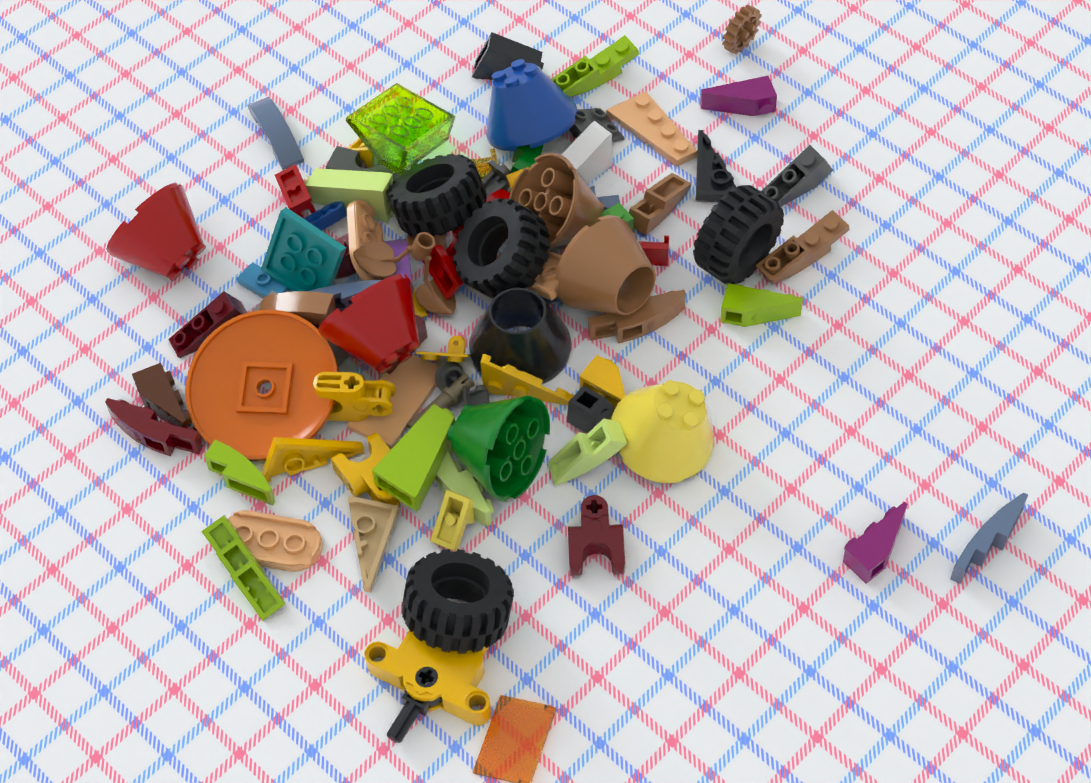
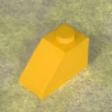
M596 355L579 376V390L584 385L605 397L616 408L621 399L625 397L619 367L613 361Z

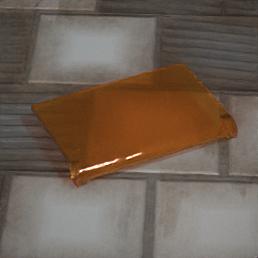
M500 695L472 773L512 783H532L557 709L551 705Z

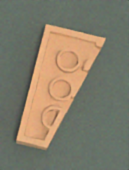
M646 91L606 109L608 118L611 120L616 119L626 131L631 130L638 135L640 141L655 147L654 151L676 167L697 157V150Z

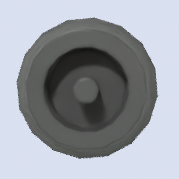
M447 361L437 369L435 383L441 391L445 386L449 387L464 373L459 363Z

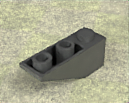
M809 145L761 192L778 202L782 207L816 188L834 170Z

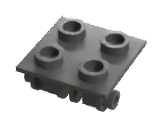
M601 108L578 109V114L575 115L576 122L569 129L577 139L595 121L612 133V141L625 139L617 126L612 123Z

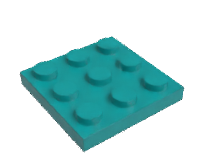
M286 207L280 210L261 270L293 292L311 291L332 286L346 247Z

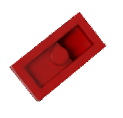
M439 244L435 245L430 253L429 273L445 299L450 300L462 286L463 282L457 274L456 265L453 264L443 246Z

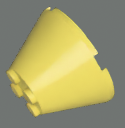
M668 380L663 384L636 389L621 399L612 414L611 420L620 422L627 441V445L619 450L623 457V463L641 477L659 483L682 482L683 479L697 475L709 461L714 445L713 431L704 401V393L689 384Z

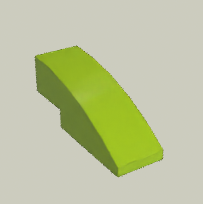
M214 440L204 455L208 469L222 475L227 488L273 506L275 499L272 488L257 467L235 449Z

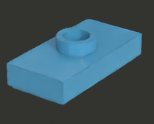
M253 262L237 277L238 284L262 298L267 296L272 290L276 293L291 291L262 271L261 267Z

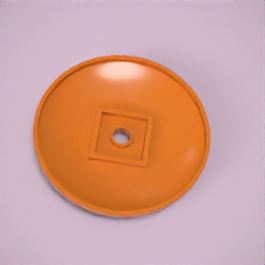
M258 310L241 314L215 329L201 344L192 359L185 387L186 404L190 419L199 434L210 445L214 440H217L235 449L249 461H266L273 437L312 439L325 425L336 401L320 398L315 393L313 381L321 372H339L336 357L329 342L320 335L318 329L300 316L280 310ZM271 383V390L267 394H260L261 385Z

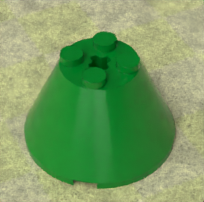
M522 396L472 406L466 404L463 406L455 424L449 427L447 439L451 441V449L454 455L494 499L506 502L509 498L516 499L521 496L532 484L542 466L547 451L543 449L545 434L550 435L549 413L545 404L533 396Z

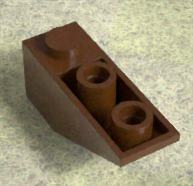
M158 363L132 373L144 406L155 410L159 418L170 422L172 425L184 428L192 424L187 409L181 410L180 405L184 403L179 391H173L171 387L175 385L170 370L165 372L162 364Z

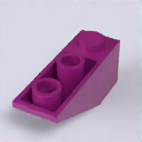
M903 502L897 508L895 506L891 507L885 513L882 520L878 523L872 522L865 529L863 535L858 539L856 537L852 538L845 545L843 563L865 584L886 569L905 517L908 505L906 502Z

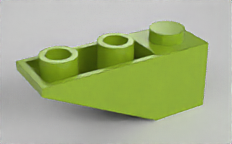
M728 283L721 306L720 322L748 327L801 316L803 298L792 294H781L766 289L761 290Z

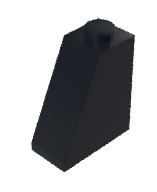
M491 32L475 60L472 77L475 79L493 80V73L511 67V63L519 59H523L525 63L536 64L542 70L544 63L541 62L543 52Z

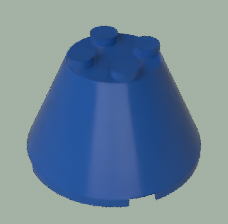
M523 59L512 62L511 67L492 74L493 83L486 137L492 147L503 151H517L518 146L530 145V148L538 147L558 138L576 122L575 115L578 114V109L575 102L536 64L525 63Z

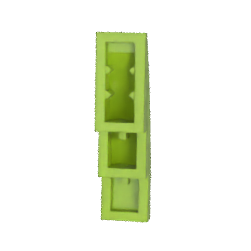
M225 515L201 531L216 551L215 554L231 574L232 580L262 621L286 604L255 556Z

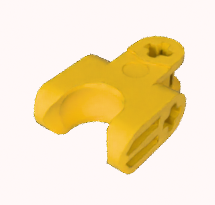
M321 372L314 378L313 386L315 393L322 399L336 401L327 421L359 422L365 420L369 415L382 417L388 416L393 412V404L390 402V398L395 395L396 387L389 381L363 380L361 375L352 372Z
M373 433L366 438L371 454L368 459L362 462H353L348 460L342 453L331 458L333 470L354 497L367 492L373 501L400 505L401 501L374 483L372 470L390 451V448L378 433Z

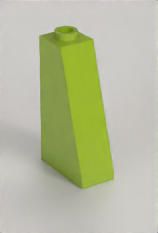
M433 404L373 468L372 473L375 485L417 512L421 508L451 445V441L447 439V431L451 425L455 424L453 413L446 408L442 409Z

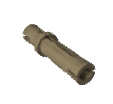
M463 373L449 387L445 386L442 389V393L406 424L409 430L433 404L442 409H448L452 404L456 405L459 402V398L463 395V386L465 385L468 389L475 386L472 378L467 379L469 375Z

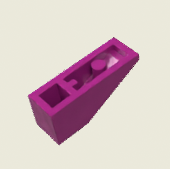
M769 75L701 89V109L747 116L776 112L777 94Z

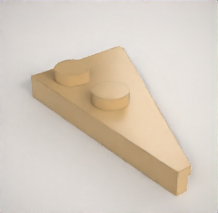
M349 496L348 503L364 591L371 593L400 510L397 505Z

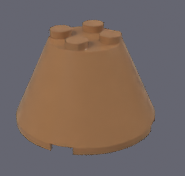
M546 153L534 159L536 162L529 169L524 168L514 183L509 199L530 209L545 221L550 235L547 239L550 240L551 249L568 245L584 226L591 227L599 222L598 218L601 217L604 204L598 200L566 157L556 153Z

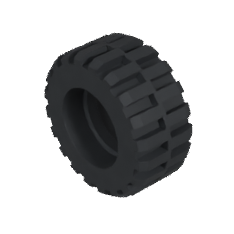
M447 154V156L438 155L432 159H425L422 163L414 164L409 170L403 171L399 178L396 177L388 193V201L401 230L414 237L421 232H427L434 237L435 235L442 236L449 231L458 230L460 226L465 225L463 223L467 218H471L472 212L475 209L482 208V204L486 203L487 199L486 189L476 165L471 159L460 154L457 156L454 154Z
M740 185L730 190L727 195L720 199L717 205H714L709 216H706L703 221L702 228L697 233L698 237L694 242L695 249L693 250L696 264L724 284L736 285L743 282L745 278H749L757 269L755 265L770 254V250L774 248L777 242V237L780 236L781 226L784 223V212L781 205L751 185Z
M500 198L494 199L493 202L488 201L482 204V208L475 209L472 212L471 218L466 219L463 223L465 224L464 228L457 235L459 239L454 246L456 255L453 256L455 268L461 281L493 299L507 289L533 286L536 282V277L542 274L544 270L542 267L549 258L547 251L550 250V240L547 238L550 235L545 221L538 214L512 199ZM507 240V244L503 252L496 259L500 247Z
M450 549L442 550L438 554L433 552L428 554L426 558L422 557L408 572L402 601V617L410 632L414 631V636L420 641H426L427 646L432 648L439 647L442 648L443 652L450 653V650L457 651L458 654H466L470 650L474 653L481 651L484 646L486 648L490 647L504 635L510 617L514 589L505 571L499 565L495 566L494 561L488 557L484 559L478 553L473 552L470 554L460 549H457V552H451ZM448 599H459L468 603H459Z

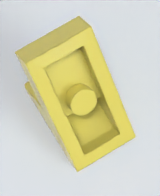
M446 490L430 541L453 551L459 549L466 524H472L475 521L473 500L451 490Z

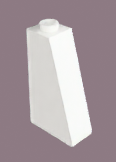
M595 121L561 154L573 164L587 185L612 166V133Z

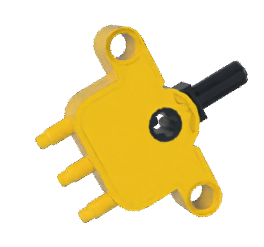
M409 630L398 649L380 641L373 642L366 647L364 656L369 673L405 691L401 697L404 706L387 732V737L391 741L401 743L419 713L426 716L428 711H434L439 708L476 726L484 725L490 720L492 715L490 698L486 692L477 688L485 673L483 656L488 649L485 646L481 651L474 653L472 650L467 651L466 654H458L457 651L451 650L450 653L443 652L442 648L427 646L426 641L418 640L413 634L414 631L410 632ZM377 657H384L380 662L373 661ZM475 705L484 706V708L479 711L471 709Z

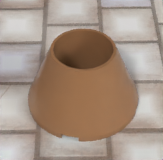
M602 216L598 218L599 222L591 227L584 226L564 250L556 270L555 278L559 281V290L556 289V294L560 301L570 308L629 315L641 308L650 297L655 286L656 273L628 223L617 216Z

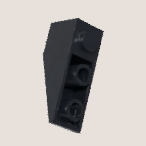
M583 385L568 402L566 422L588 434L603 418L611 420L615 407L605 397Z

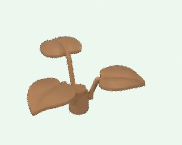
M421 232L414 237L407 234L406 241L408 246L398 257H394L393 249L382 241L367 242L353 252L354 259L360 268L371 276L378 278H387L394 275L396 272L395 263L401 261L409 253L417 261L424 260L423 281L425 284L419 285L415 292L418 304L424 310L435 314L451 315L455 312V295L450 300H446L433 279L429 281L428 279L431 260L430 253L434 246L439 244L446 251L447 242L445 235H435L433 237L427 232Z

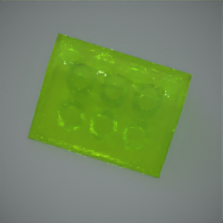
M396 83L348 115L345 121L380 164L387 167L391 172L401 175L405 170L410 169L411 166L418 163L449 139L456 116Z

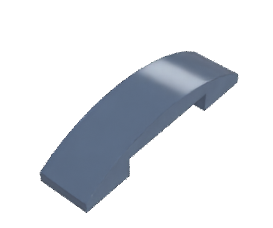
M266 97L248 104L247 107L251 115L264 132L281 169L284 170L294 164L297 165L304 162L297 142L270 97Z

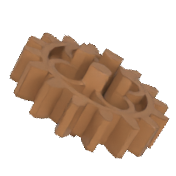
M747 4L746 7H741L740 12H735L734 19L729 20L730 22L725 28L727 32L722 37L725 39L722 43L724 49L737 55L738 52H743L744 47L749 46L750 40H754L756 33L759 31L757 27L761 24L759 19L762 17L760 10Z

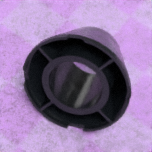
M511 288L499 293L492 300L474 327L470 336L469 352L475 369L481 375L480 362L483 354L491 356V363L500 367L509 364L519 371L542 379V384H545L555 378L566 366L571 353V337L565 323L539 294L526 288ZM513 327L531 328L521 332L508 331V329Z

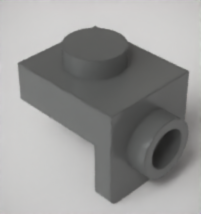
M491 159L488 162L491 171L482 179L487 196L499 189L507 191L510 188L506 175L510 174L511 171L503 163L497 164Z

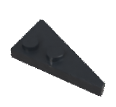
M698 130L695 200L720 201L730 190L737 188L734 184V177L727 171L726 164L719 153H715L708 135L703 130Z

